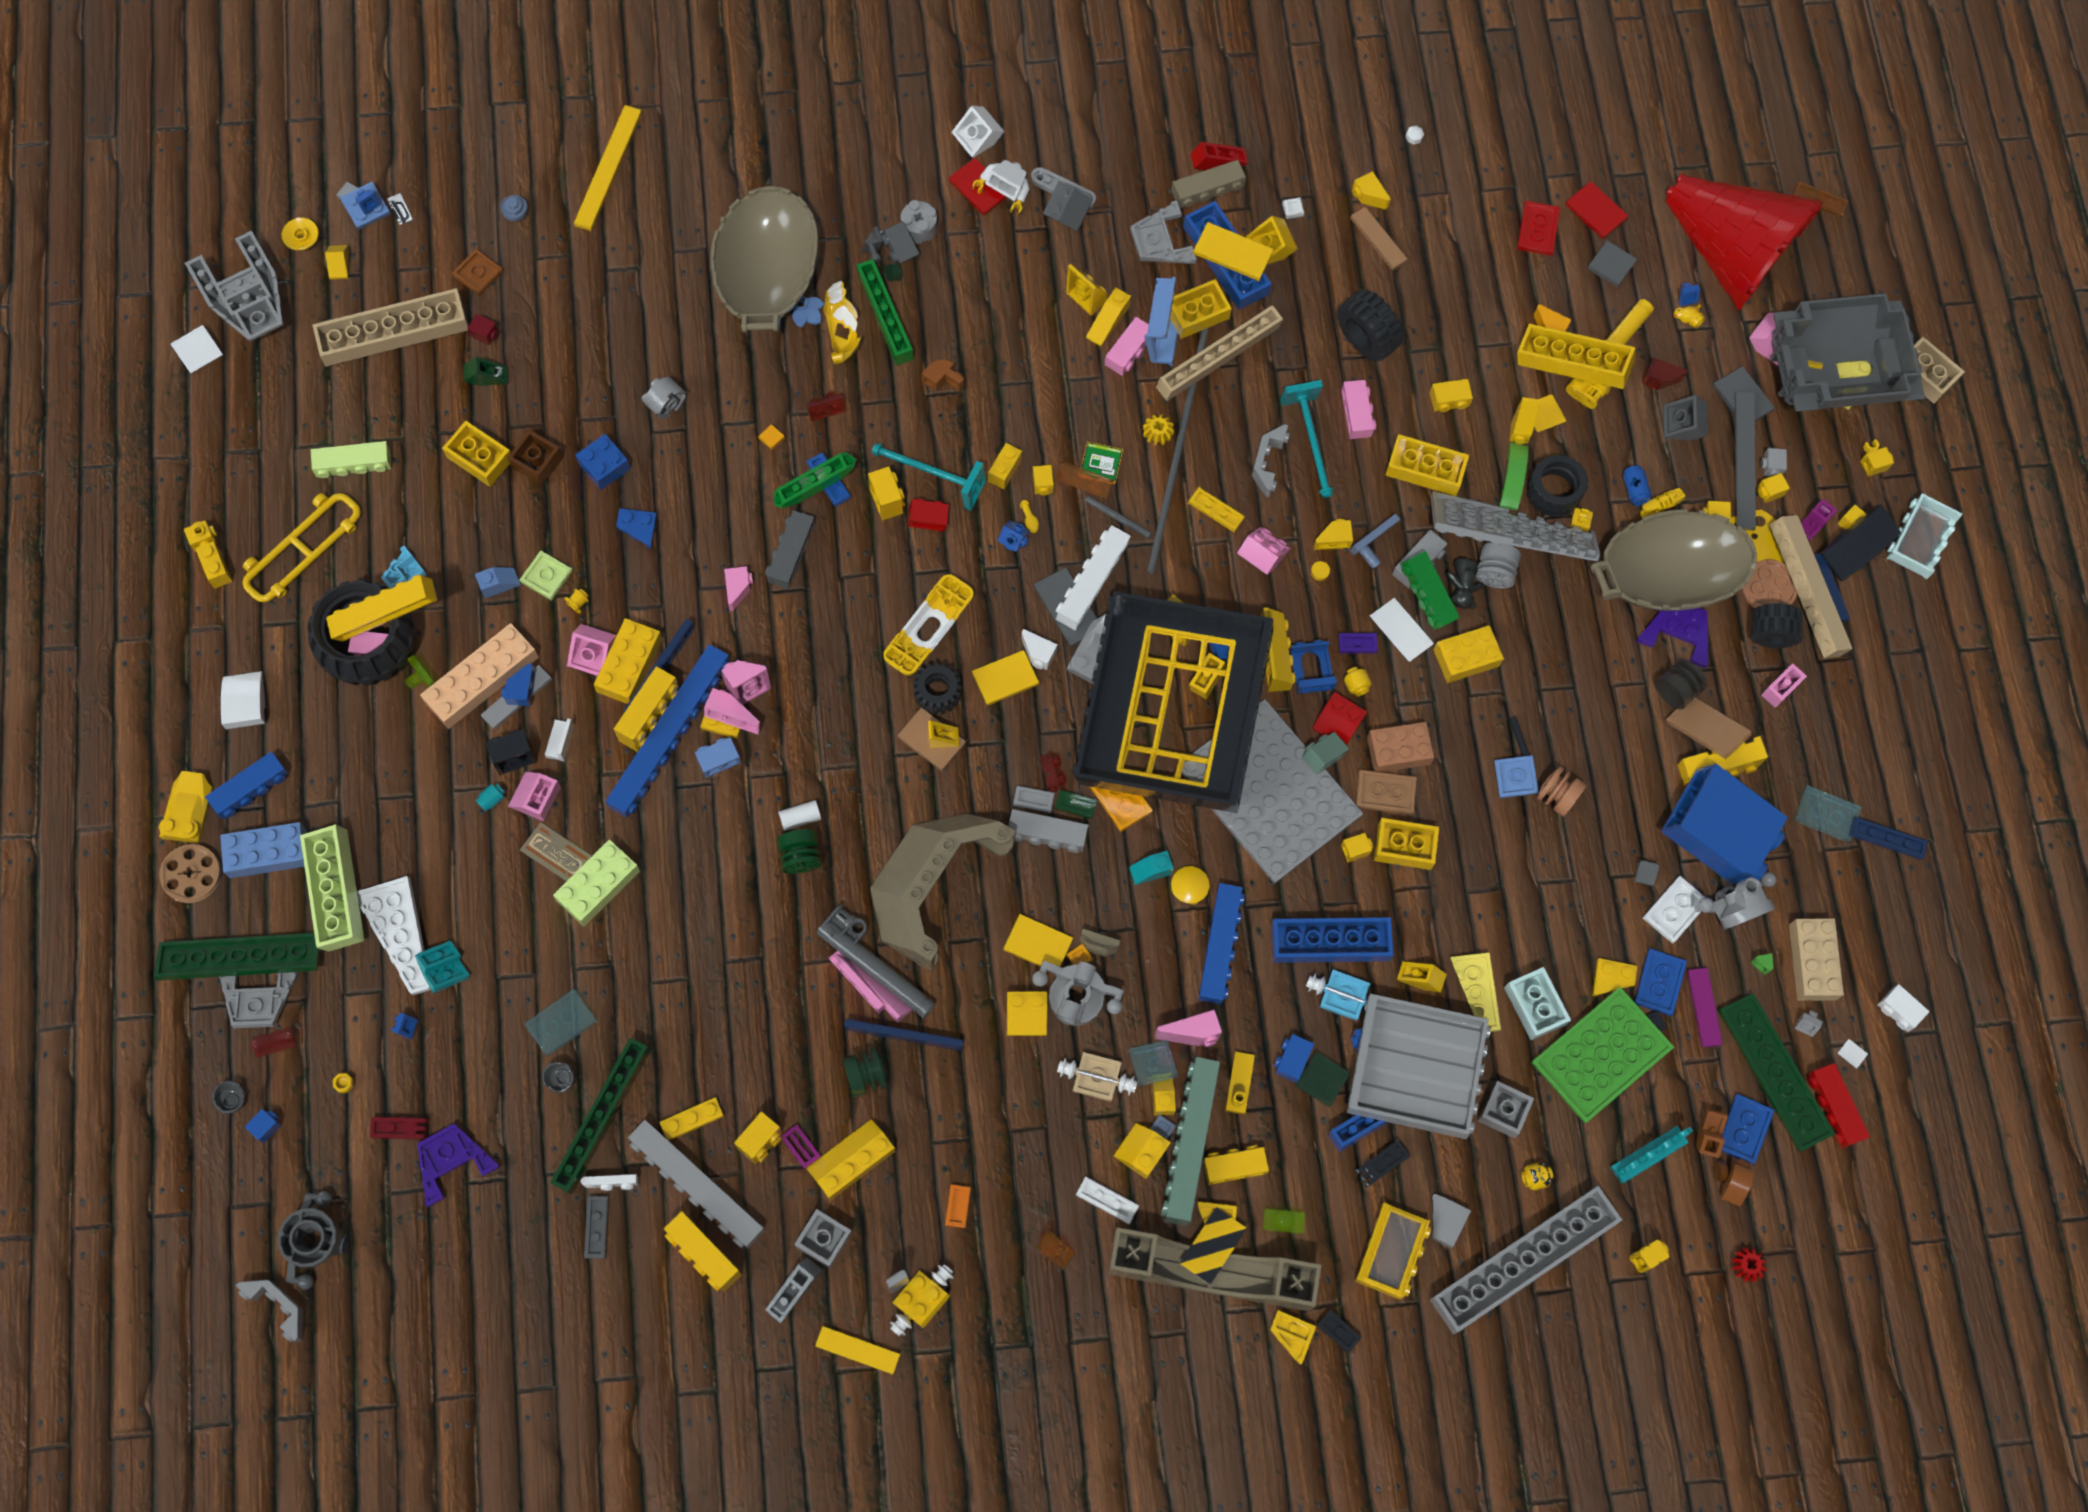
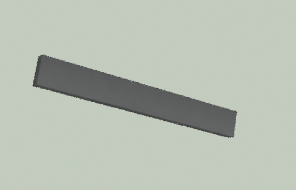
M1736 391V527L1741 526L1744 530L1751 531L1756 529L1755 392Z

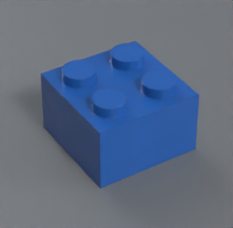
M606 434L575 455L579 466L600 490L630 470L627 458Z

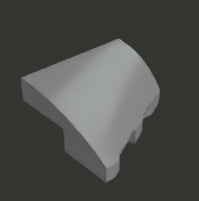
M1433 1194L1432 1239L1451 1249L1454 1247L1471 1210L1442 1196Z

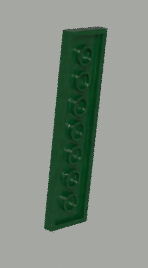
M315 933L159 942L154 978L156 981L318 971L320 949L316 947Z
M1752 993L1718 1010L1798 1152L1835 1135L1755 994Z

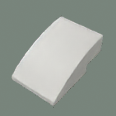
M263 672L223 677L221 687V724L225 729L265 724L264 708L266 707Z

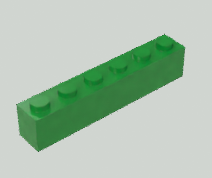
M874 260L857 264V276L896 366L912 361L913 349Z

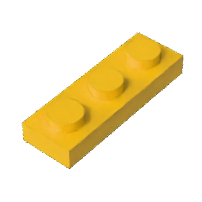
M715 1097L661 1121L660 1125L666 1139L671 1141L723 1118L724 1115Z

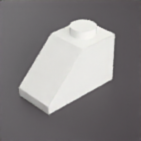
M1023 629L1021 639L1030 663L1038 669L1043 668L1047 670L1057 652V644Z

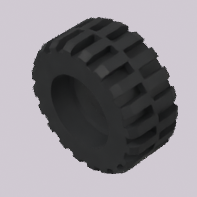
M1359 290L1338 308L1337 320H1339L1338 324L1342 328L1343 334L1347 337L1349 343L1354 346L1353 348L1356 351L1358 350L1362 356H1366L1367 359L1382 361L1402 345L1404 330L1401 327L1400 320L1396 317V313L1392 311L1391 306L1375 292Z

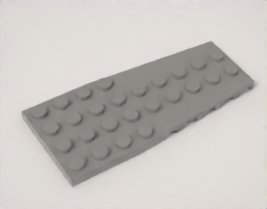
M1435 491L1432 492L1431 505L1434 529L1441 533L1450 532L1455 533L1459 537H1472L1477 541H1491L1495 545L1507 544L1592 561H1598L1600 557L1595 531L1593 530L1588 533L1577 526H1573L1571 529L1566 528L1562 525V522L1555 521L1552 525L1537 516L1536 520H1532L1526 517L1527 513L1518 512V515L1508 513V508Z

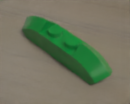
M847 452L839 453L780 486L773 493L774 505L779 508H785L798 504L838 482L851 472L855 466L856 458Z

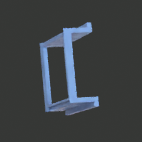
M1172 277V279L1156 278L1157 284L1154 291L1148 333L1144 335L1151 363H1163L1173 366L1178 333L1170 320L1176 287V277Z

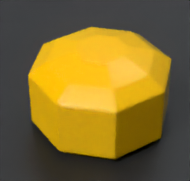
M339 1073L333 1079V1088L339 1093H348L354 1087V1079L347 1073Z

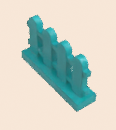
M1676 1126L1610 1168L1620 1183L1623 1184L1688 1144L1689 1142L1685 1136L1689 1135L1693 1130L1689 1127L1681 1131Z

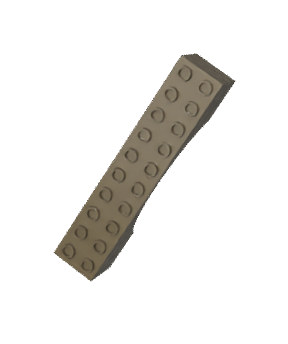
M1116 1228L1114 1233L1108 1275L1310 1311L1316 1307L1321 1265L1281 1257L1266 1258L1230 1254L1210 1285L1180 1264L1191 1246L1165 1239L1159 1235Z

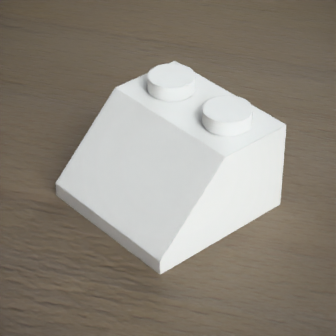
M971 106L952 131V134L971 157H975L993 146L1004 133L1003 129L988 111L981 106Z

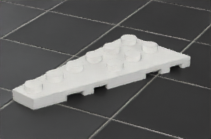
M406 876L357 891L358 903L361 906L362 912L368 918L373 931L389 954L390 960L396 966L410 994L416 995L431 990L415 958L416 954L424 951V945L410 877Z

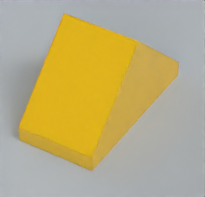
M329 246L325 256L330 280L348 279L349 246Z
M932 720L928 721L929 748L959 746L958 727Z

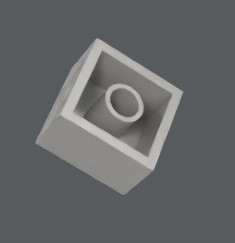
M1497 1081L1492 1085L1477 1121L1515 1138L1520 1134L1534 1098Z
M816 1209L794 1245L797 1249L831 1269L851 1237L852 1231Z

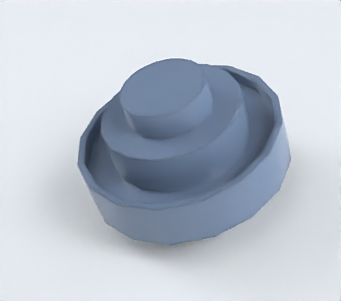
M518 195L506 197L500 206L502 215L509 221H519L528 212L526 201Z

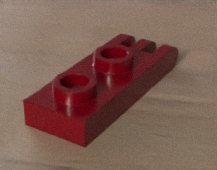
M372 1117L370 1138L425 1140L426 1135L418 1134V1132H426L427 1127L419 1126V1124H427V1119Z

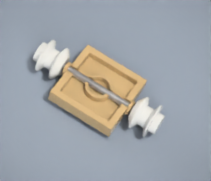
M1085 1052L1082 1054L1080 1065L1077 1069L1075 1060L1068 1063L1065 1058L1064 1061L1059 1062L1057 1072L1061 1073L1060 1077L1066 1074L1069 1080L1075 1073L1077 1077L1073 1092L1109 1102L1112 1101L1115 1086H1118L1120 1093L1126 1090L1130 1096V1092L1135 1093L1137 1081L1134 1080L1135 1076L1128 1079L1126 1074H1124L1119 1080L1118 1074L1122 1062Z

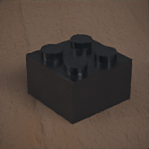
M514 730L504 737H494L490 742L486 743L492 763L499 775L537 763L530 742L523 730Z

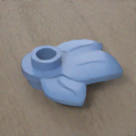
M802 296L793 308L792 318L795 324L799 327H803L806 322L813 325L820 324L821 314L819 309L824 306V302L817 297L807 299Z

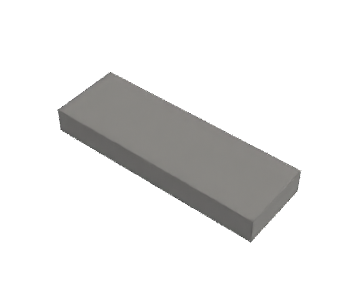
M902 1270L887 1279L886 1283L891 1294L907 1285L909 1280L906 1272Z

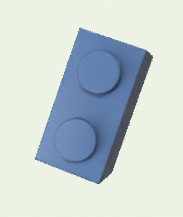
M730 737L727 739L721 738L711 746H702L695 752L705 778L741 763Z

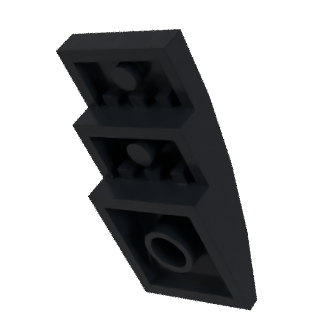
M1878 504L1865 517H1860L1849 529H1844L1821 554L1838 579L1844 581L1884 550L1901 531L1883 505Z

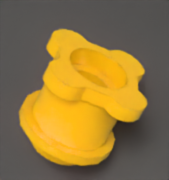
M574 589V593L569 598L565 597L564 600L569 607L580 614V608L589 602L587 599L588 594L582 589Z

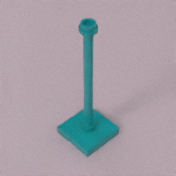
M1317 380L1286 386L1280 399L1282 406L1295 403L1301 404L1322 490L1319 492L1322 498L1330 497L1333 495V488L1329 487L1307 402L1318 398L1323 388L1322 381Z
M875 443L872 449V454L876 457L882 455L962 485L961 495L964 507L972 511L987 481L984 464L976 461L968 479L887 450L883 448L881 443Z

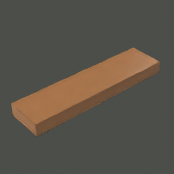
M1366 207L1351 215L1350 219L1392 271L1407 262L1406 256Z

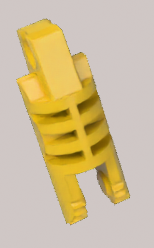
M1680 488L1652 498L1642 505L1640 515L1644 518L1664 512L1683 501L1685 494Z

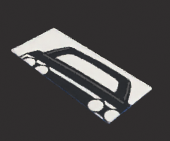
M401 193L387 198L399 225L413 220Z

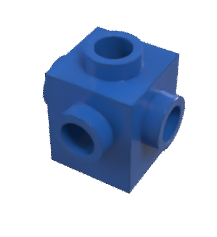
M1010 520L1003 526L997 541L1005 545L1008 550L1017 552L1020 548H1024L1027 545L1029 530L1025 529L1022 524L1014 523Z

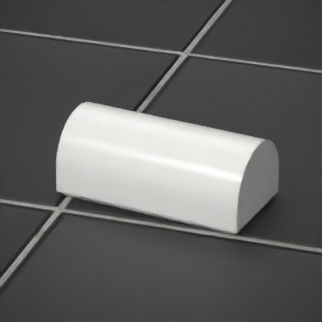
M816 800L778 811L784 831L821 820Z

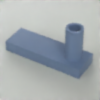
M1394 514L1355 544L1349 551L1353 556L1360 553L1371 568L1374 569L1381 561L1368 545L1393 527L1400 518L1397 514Z

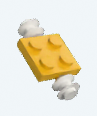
M945 1264L942 1267L938 1265L939 1271L937 1273L932 1272L934 1280H930L922 1272L918 1271L892 1302L904 1312V1316L896 1314L897 1321L895 1323L890 1322L892 1324L890 1329L895 1334L906 1336L904 1330L906 1328L912 1329L911 1322L909 1321L911 1319L924 1328L950 1297L948 1293L939 1287L940 1285L948 1286L946 1282L948 1278L954 1279L952 1276L953 1271Z

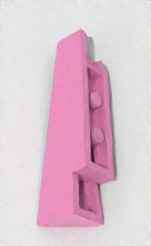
M836 951L829 957V960L878 1014L885 1009L899 1023L912 1011L911 1008L839 951Z

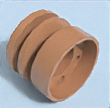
M1560 766L1550 774L1541 786L1537 799L1541 801L1545 794H1547L1549 798L1545 804L1548 805L1555 800L1556 804L1553 810L1564 817L1587 787V784L1578 778L1569 783L1568 779L1571 773L1568 772L1562 778L1559 775L1564 768Z

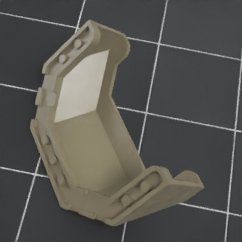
M961 814L912 825L870 888L882 942L932 972L938 963V946L933 939L924 934L919 907L961 844L974 841L997 856H1006L1015 845L1016 831L1000 821L970 814Z

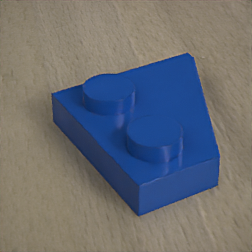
M619 508L617 529L628 533L630 537L636 541L639 540L646 547L652 548L657 513Z

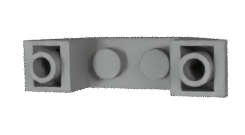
M1286 424L1263 435L1252 477L1265 497H1269L1270 492L1275 491L1277 481L1274 480L1275 473L1265 471L1267 461H1264L1265 455L1269 456L1271 446L1282 449L1283 443L1288 442L1290 433L1286 432L1288 427Z
M269 1280L239 1282L236 1285L240 1289L239 1295L246 1301L249 1299L257 1301L267 1290L265 1295L273 1302L277 1300L281 1304L279 1308L288 1316L290 1315L280 1326L284 1331L282 1335L289 1342L294 1340L300 1343L303 1340V1309L274 1282Z

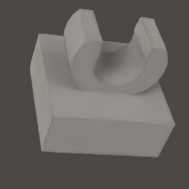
M1810 1010L1809 1014L1804 1013L1799 1018L1794 1029L1813 1037L1821 1028L1823 1021L1817 1019L1818 1013Z

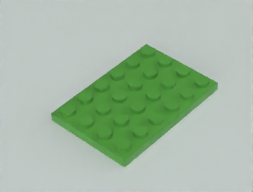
M1619 987L1533 1060L1531 1064L1583 1123L1586 1124L1671 1051L1674 1046L1624 990Z

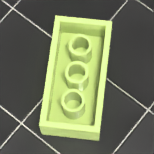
M609 839L553 896L566 911L585 927L640 870L637 864Z

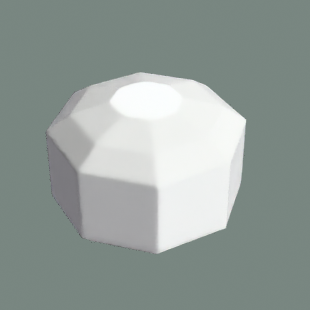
M1418 126L1409 127L1406 133L1407 141L1411 144L1420 143L1424 136L1422 128Z

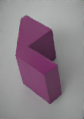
M1824 499L1801 522L1809 542L1837 512V509Z

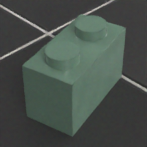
M1333 732L1329 736L1323 735L1317 741L1318 743L1312 742L1305 749L1307 752L1302 758L1316 774H1319L1339 761L1349 748Z

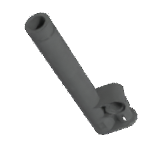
M842 904L838 905L820 926L817 935L914 1012H917L923 1019L926 1018L936 1003L928 999L925 994L860 943L867 935L866 923L855 915L851 916L843 909L844 906ZM856 926L864 928L861 933H855L853 929Z

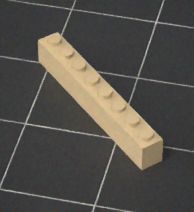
M1273 305L1162 376L1156 386L1157 390L1166 401L1170 400L1276 331L1283 321L1282 316Z
M1798 515L1782 516L1770 524V527L1824 658L1840 657L1853 649Z

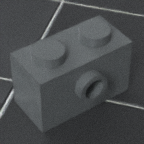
M903 221L881 233L883 244L888 246L891 252L889 253L893 263L896 262L897 266L919 255Z

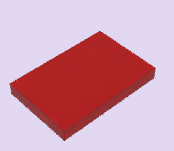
M973 158L951 175L948 181L985 216L1008 197L986 185V182L983 184L982 193L978 194L980 186H976L973 190V182L980 180L981 174L986 169L976 158Z
M1591 181L1565 203L1572 212L1602 239L1607 237L1628 218V215Z
M1525 201L1517 250L1552 256L1560 207Z

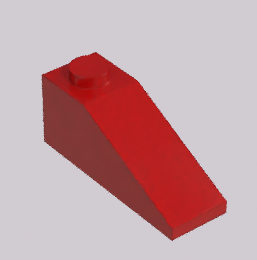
M1201 142L1190 153L1194 169L1209 170L1235 160L1239 161L1240 166L1248 164L1245 148Z

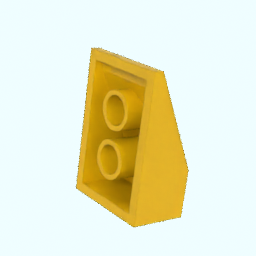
M1072 264L1068 266L1066 294L1092 316L1105 304L1107 292L1102 286H1098L1090 275H1086Z

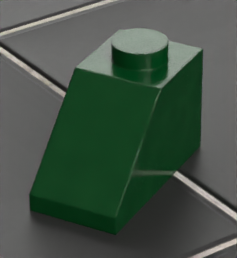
M475 357L464 364V382L477 386L507 384V366Z

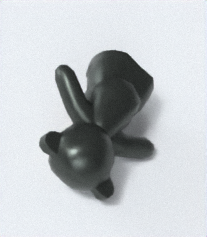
M1458 559L1454 562L1457 575L1455 576L1451 571L1447 572L1449 580L1457 588L1454 596L1451 597V601L1458 608L1475 609L1476 603L1474 602L1473 592L1484 587L1482 582L1473 584L1478 563L1469 559Z

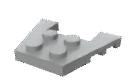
M1177 200L1171 202V205L1166 208L1159 209V212L1154 215L1147 216L1130 226L1140 261L1196 263L1197 259L1193 254L1192 246L1176 250L1173 248L1165 221L1181 218V211Z
M298 972L278 973L277 986L273 988L237 989L238 976L219 977L231 1026L233 1028L274 1027Z

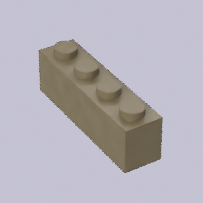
M1235 160L1173 181L1171 192L1175 200H1177L1179 208L1190 207L1194 203L1205 202L1212 197L1222 196L1233 190H1240L1245 185L1246 176L1239 161Z

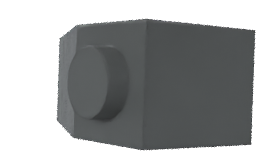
M807 1257L797 1265L765 1311L779 1323H782L811 1288L823 1270Z

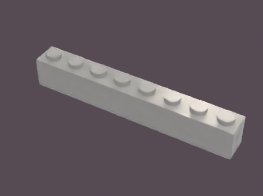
M646 1120L628 1137L631 1141L630 1147L637 1153L641 1150L646 1155L644 1159L652 1167L656 1164L661 1169L659 1173L666 1180L671 1178L675 1182L673 1186L680 1193L685 1191L689 1194L688 1200L696 1207L701 1205L705 1209L703 1214L711 1221L715 1218L720 1223L718 1227L726 1235L730 1232L735 1237L733 1241L740 1248L745 1246L749 1249L765 1231L761 1225Z

